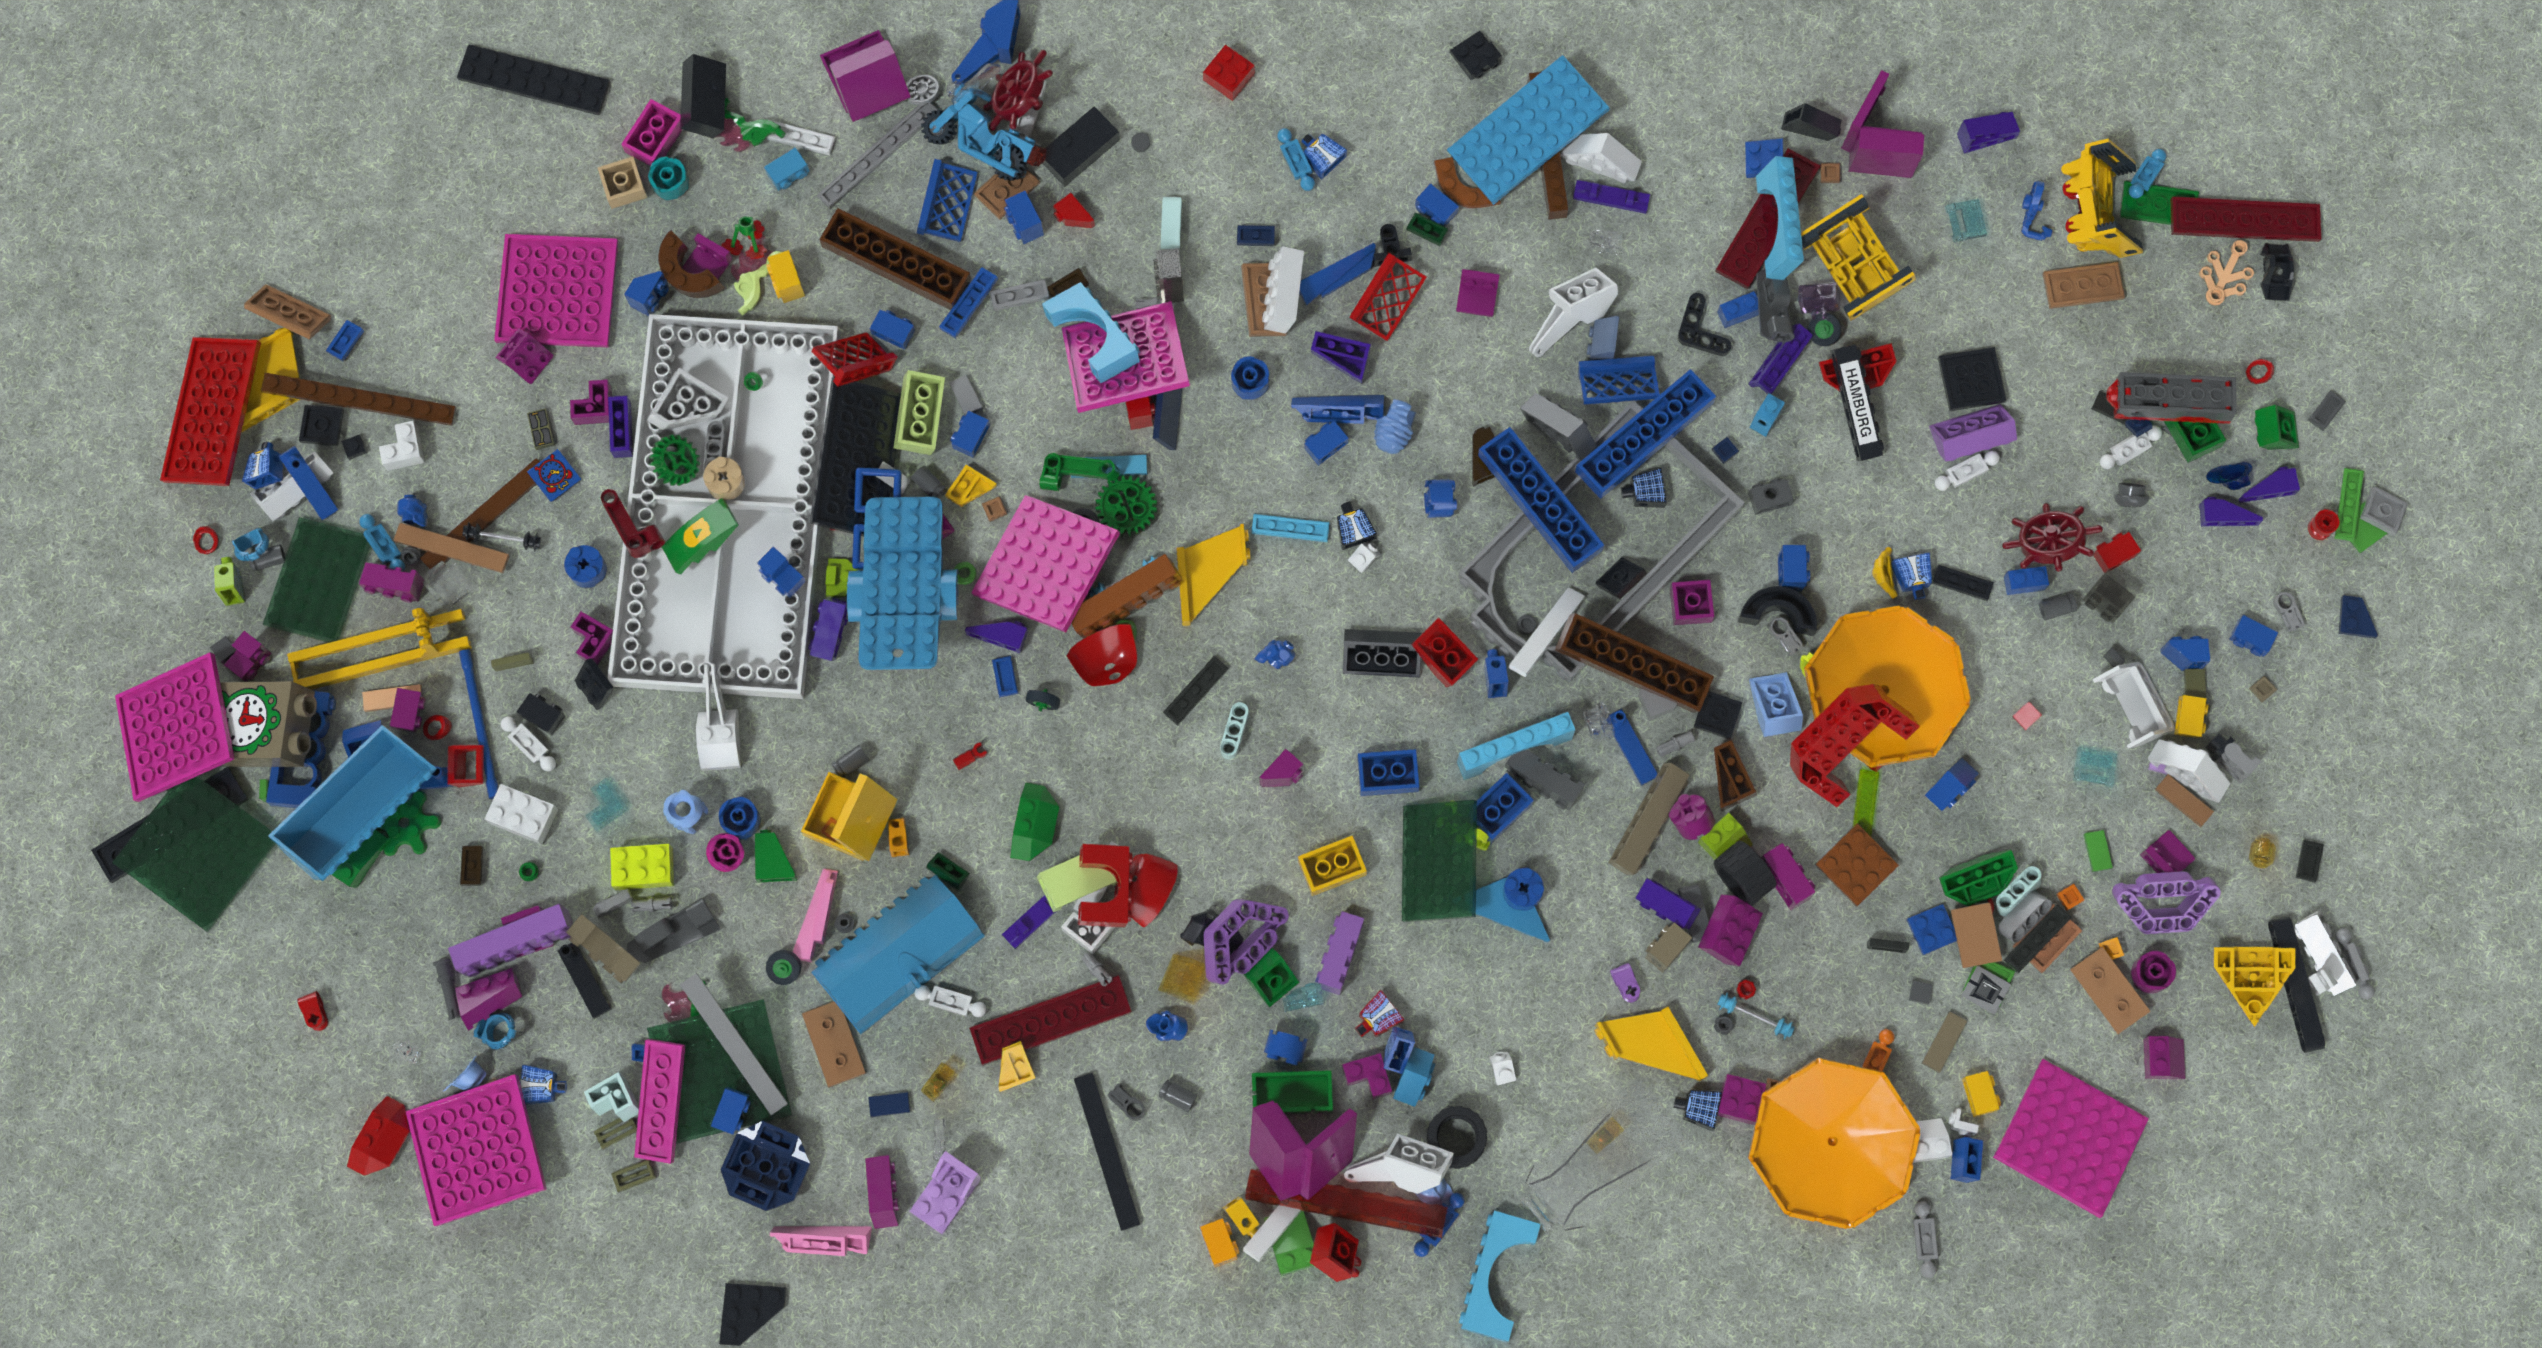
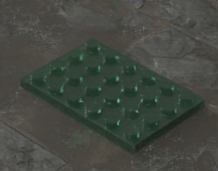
M299 517L263 625L327 643L338 641L371 547L362 533Z
M1476 800L1403 806V922L1476 917Z

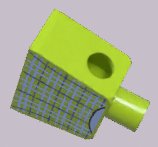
M231 557L221 558V564L214 566L215 592L226 606L244 603L240 571L233 563Z

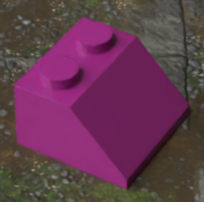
M1285 749L1259 777L1260 786H1290L1293 782L1297 784L1303 777V763Z
M2148 1036L2143 1039L2145 1079H2185L2184 1039L2169 1036Z

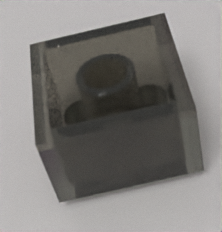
M1179 249L1157 250V258L1153 259L1154 270H1158L1154 271L1155 282L1160 284L1156 285L1157 297L1161 296L1162 303L1172 301V303L1183 302L1184 294Z
M2104 573L2082 600L2085 601V605L2088 608L2098 611L2105 621L2114 623L2135 596Z

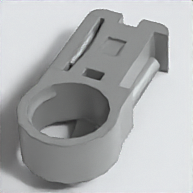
M2282 592L2276 595L2273 604L2278 614H2282L2283 621L2288 628L2286 631L2291 632L2303 627L2305 623L2293 595L2289 592ZM2282 595L2287 596L2290 600L2288 609L2283 602Z
M1779 617L1772 620L1769 625V632L1776 640H1780L1779 642L1786 652H1789L1788 656L1803 648L1802 642L1786 619ZM1776 621H1781L1785 624V633L1782 632ZM1773 626H1774V628L1777 630V632H1778L1779 634H1777V633L1774 632Z
M626 889L607 900L599 901L593 910L597 918H601L631 902L634 898L630 890Z

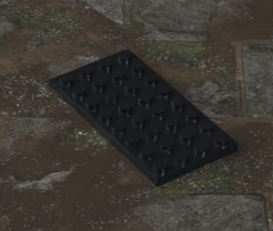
M834 376L831 380L809 523L853 534L855 524H865V513H857L854 510L856 469L859 467L879 468L882 462L894 468L897 451L894 448L901 394L856 381L837 386L833 382ZM863 475L862 505H866V502L871 498L890 497L891 486L876 476Z

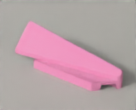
M822 870L793 949V953L801 961L812 962L816 943L824 944L838 875L836 870Z
M774 1226L770 1231V1236H774L779 1240L786 1252L846 1256L847 1250L861 1254L868 1253L872 1227Z

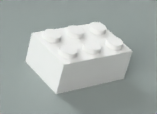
M500 784L485 820L491 825L542 845L558 809L551 803Z

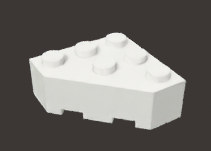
M1609 133L1580 134L1567 144L1560 153L1566 159V162L1571 165L1585 168L1622 183L1635 181L1642 163L1639 158Z
M679 368L672 376L647 421L662 430L714 420L720 414L728 397Z
M2159 739L2148 757V760L2157 768L2160 764L2167 765L2164 769L2166 773L2173 776L2183 786L2187 787L2189 785L2190 788L2197 791L2196 794L2205 799L2219 803L2230 785V782L2225 777V773L2219 770L2217 763L2211 760L2209 753L2205 750H2195L2188 745L2181 746L2171 740L2163 741Z

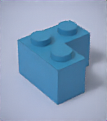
M1413 1047L1403 1074L1397 1084L1393 1099L1414 1107L1418 1100L1422 1101L1426 1091L1423 1089L1424 1085H1429L1432 1078L1430 1074H1432L1435 1063L1432 1062L1434 1054Z

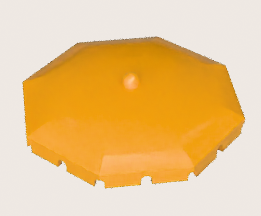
M1900 605L1876 609L1872 612L1850 613L1839 617L1804 668L1814 720L1846 688L1876 684L1882 687L1888 697L1909 711L1920 727L1905 740L1881 722L1850 752V754L1869 767L1935 757L1970 706L1971 698L1966 676L1963 675L1964 666L1959 645L1957 646L1953 637L1935 625H1929L1925 618L1910 608L1900 607Z
M1817 1058L1762 1093L1748 1158L1784 1214L1794 1218L1850 1229L1852 1227L1855 1228L1874 1216L1877 1211L1885 1209L1904 1197L1903 1195L1906 1194L1909 1188L1913 1160L1916 1156L1920 1138V1127L1884 1072Z

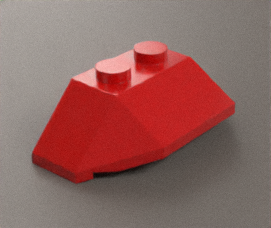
M1892 343L1861 351L1862 358H1860V362L1866 371L1864 379L1870 389L1882 386L1897 362ZM1832 359L1818 362L1823 381L1840 392Z
M386 1096L373 1109L352 1145L347 1163L348 1168L366 1176L391 1166L410 1132L404 1104Z

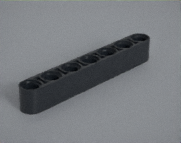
M2290 917L2269 920L2268 928L2273 946L2295 948V969L2285 981L2284 987L2301 1049L2304 1053L2325 1049V1039L2292 920Z

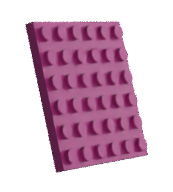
M505 234L494 341L496 343H507L519 328L530 334L541 345L608 348L618 239Z
M1172 301L1111 316L1113 321L1118 322L1121 331L1127 333L1130 342L1137 345L1140 351L1138 354L1140 362L1103 383H1100L1091 372L1088 359L1097 354L1102 348L1107 333L1098 325L1090 322L1062 327L1078 413L1190 386Z
M1025 495L971 594L1066 633L1118 539L1120 532L1109 526Z
M209 652L115 695L133 801L140 802L235 759L215 654Z
M2042 1059L1993 1158L2096 1217L2101 1218L2149 1118Z
M514 1074L406 1111L434 1226L437 1227L547 1190L518 1075Z

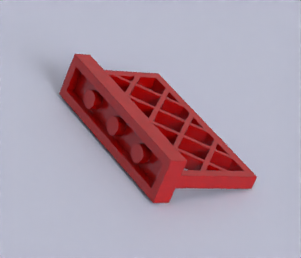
M1388 253L1349 318L1388 341L1427 276ZM1395 263L1403 266V275L1394 277L1392 268ZM1416 274L1422 278L1418 285L1410 287L1409 275ZM1405 277L1408 287L1397 290L1395 279ZM1392 280L1395 290L1384 293L1382 284L1384 281ZM1408 290L1409 300L1400 303L1398 292ZM1395 293L1398 303L1387 306L1385 295ZM1382 296L1385 307L1374 309L1372 303L1374 297ZM1371 304L1372 310L1366 311ZM1398 306L1399 316L1390 319L1388 308ZM1385 309L1388 320L1377 322L1375 311ZM1373 312L1375 323L1366 324L1361 319L1365 313ZM1389 322L1390 330L1386 336L1379 332L1378 324Z
M867 332L813 347L811 351L835 376L833 382L837 386L889 372L897 359L893 352L887 354ZM865 340L868 344L862 343L860 341ZM847 344H851V345H853V346H856V348L847 346ZM834 348L841 349L843 352L834 350ZM860 348L868 350L869 353L860 350ZM822 352L828 353L830 356L824 355ZM847 352H850V353H852V354H855L856 357H855V356H852V355H849V354H846V353H847ZM872 352L877 353L880 356L873 355ZM833 355L842 358V360L833 358ZM859 356L867 358V360L860 359ZM846 360L851 361V362H854V363H853V364L847 363ZM833 364L838 365V366H841V367H840L839 369H837Z

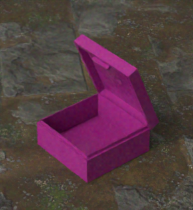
M879 30L820 55L837 95L852 122L910 98L895 52L889 41L883 39Z
M1881 70L1852 122L1841 149L1850 152L1848 172L1912 178L1923 156V132L1864 126L1880 95L1883 96L1886 90L1884 86L1890 74Z
M1271 1101L1253 1107L1249 1155L1280 1201L1299 1194L1309 1200L1352 1162L1357 1113L1349 1108L1306 1145L1277 1103Z

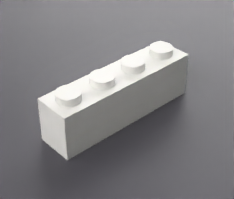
M315 451L304 458L320 484L330 479L333 472ZM288 470L283 471V481L265 486L259 492L254 490L250 493L272 521L282 518L289 508L298 505L305 496Z
M2320 909L2297 922L2295 925L2296 929L2294 930L2298 938L2304 940L2306 944L2304 949L2308 956L2314 958L2316 971L2318 972L2327 966L2339 984L2327 991H2332L2333 995H2336L2355 986L2357 980L2346 959L2341 958L2342 952L2338 943L2335 940H2331L2332 931L2328 924L2322 922L2320 917L2324 915Z

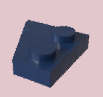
M2346 595L2341 597L2338 634L2373 639L2378 637L2363 598Z

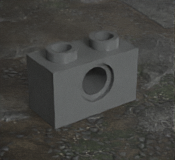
M1781 478L1770 481V484L1763 485V483L1753 485L1748 493L1755 515L1791 506L1794 501L1787 479L1781 480ZM1772 492L1775 498H1768L1766 493Z

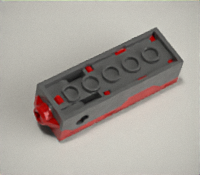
M2120 372L2114 383L2107 388L2106 399L2114 407V419L2230 424L2237 414L2236 377Z

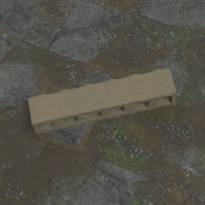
M1663 763L1608 862L1610 865L1626 875L1638 873L1641 869L1643 858L1649 854L1653 840L1658 838L1662 824L1668 820L1671 808L1678 801V795L1687 786V779L1690 776L1688 773L1673 763Z

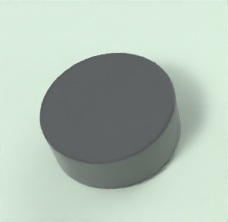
M1136 133L1131 139L1132 148L1137 152L1148 150L1150 146L1148 135Z
M1530 615L1521 616L1517 621V630L1523 635L1533 633L1536 628L1535 619Z

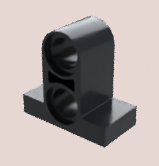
M1392 224L1383 225L1380 229L1382 253L1373 254L1374 267L1381 266L1388 255V250H1394L1396 252L1394 256L1403 262L1411 261V248L1400 249L1396 227ZM1389 232L1393 236L1385 237L1383 234Z

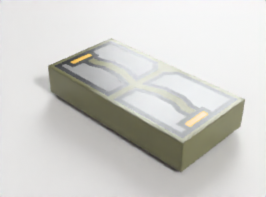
M546 408L527 413L535 449L555 446Z

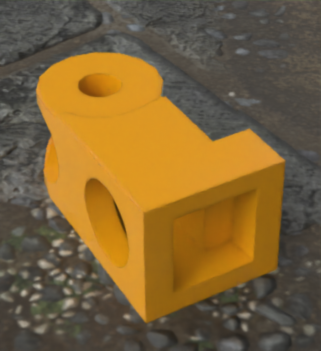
M905 818L889 819V847L891 856L909 855Z

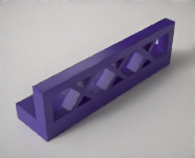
M1800 323L1792 325L1794 339L1789 342H1777L1748 385L1752 388L1760 387L1767 394H1772L1813 335Z

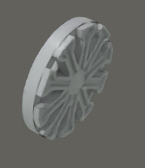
M917 75L906 84L910 92L908 100L914 105L922 106L931 103L938 97L940 92L937 80L931 75Z

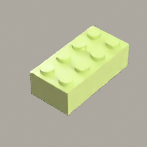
M910 370L906 372L903 377L894 441L895 449L931 455L934 452L945 377Z

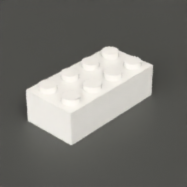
M1282 246L1269 262L1268 270H1271V273L1266 283V287L1269 290L1264 300V304L1267 307L1262 317V322H1265V330L1286 334L1296 321L1304 251Z

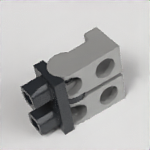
M2218 733L2205 748L2213 754L2211 760L2214 762L2217 760V763L2241 784L2262 761L2257 757L2251 760L2242 752L2238 744L2233 743L2235 740L2231 736L2226 740Z

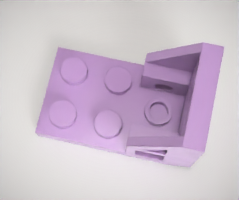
M946 1151L941 1156L931 1176L932 1180L909 1211L942 1235L981 1179L978 1173Z

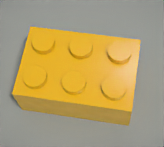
M1353 835L1298 856V863L1311 896L1367 875L1366 867Z

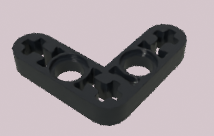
M1693 293L1687 303L1678 333V341L1682 345L1718 356L1728 355L1732 346L1729 339L1698 330L1706 299L1701 293ZM1698 298L1700 303L1695 311L1693 310L1694 301ZM1694 315L1697 321L1693 324L1689 323L1686 317ZM1685 332L1689 333V337L1687 340H1685L1683 336ZM1695 334H1696V335H1698V336H1697V339H1696V343H1693V340H1694L1693 338L1695 337ZM1706 337L1709 339L1710 344L1703 346L1700 344L1699 339ZM1713 340H1716L1715 346H1714V349H1713V348H1711V347H1712V344H1713ZM1722 343H1724L1726 347L1724 351L1720 350V346Z

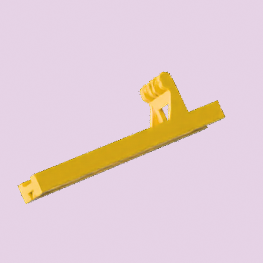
M416 608L412 610V615L415 618L412 622L287 653L293 682L313 690L453 654L461 650L472 649L468 636L434 644L430 629L466 620L465 614L461 609L430 616L423 608ZM412 633H417L418 636H423L424 638L418 641L420 646L418 649L298 679L299 675L296 669L299 667L298 663Z

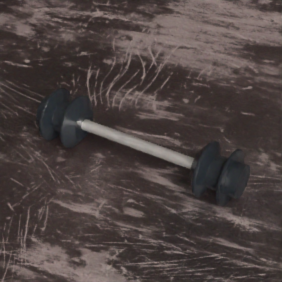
M468 522V525H464L462 534L463 537H466V541L469 538H473L474 542L480 539V535L523 542L525 550L533 547L534 552L536 548L540 549L542 539L538 537V533L535 536H531L530 531L524 535V538L481 532L479 523L473 527L470 522Z

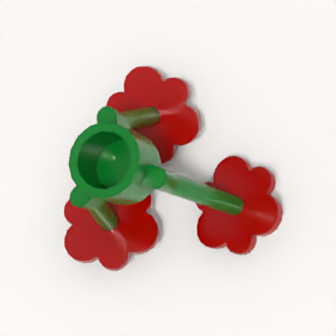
M741 217L738 224L734 225L735 231L732 240L726 239L721 244V247L727 249L730 254L740 255L741 250H743V246L740 245V241L737 239L740 231L744 236H748L753 245L745 252L746 256L750 257V259L764 257L767 249L764 248V245H757L755 240L762 238V232L765 231L764 226H762L759 220L753 221V217Z

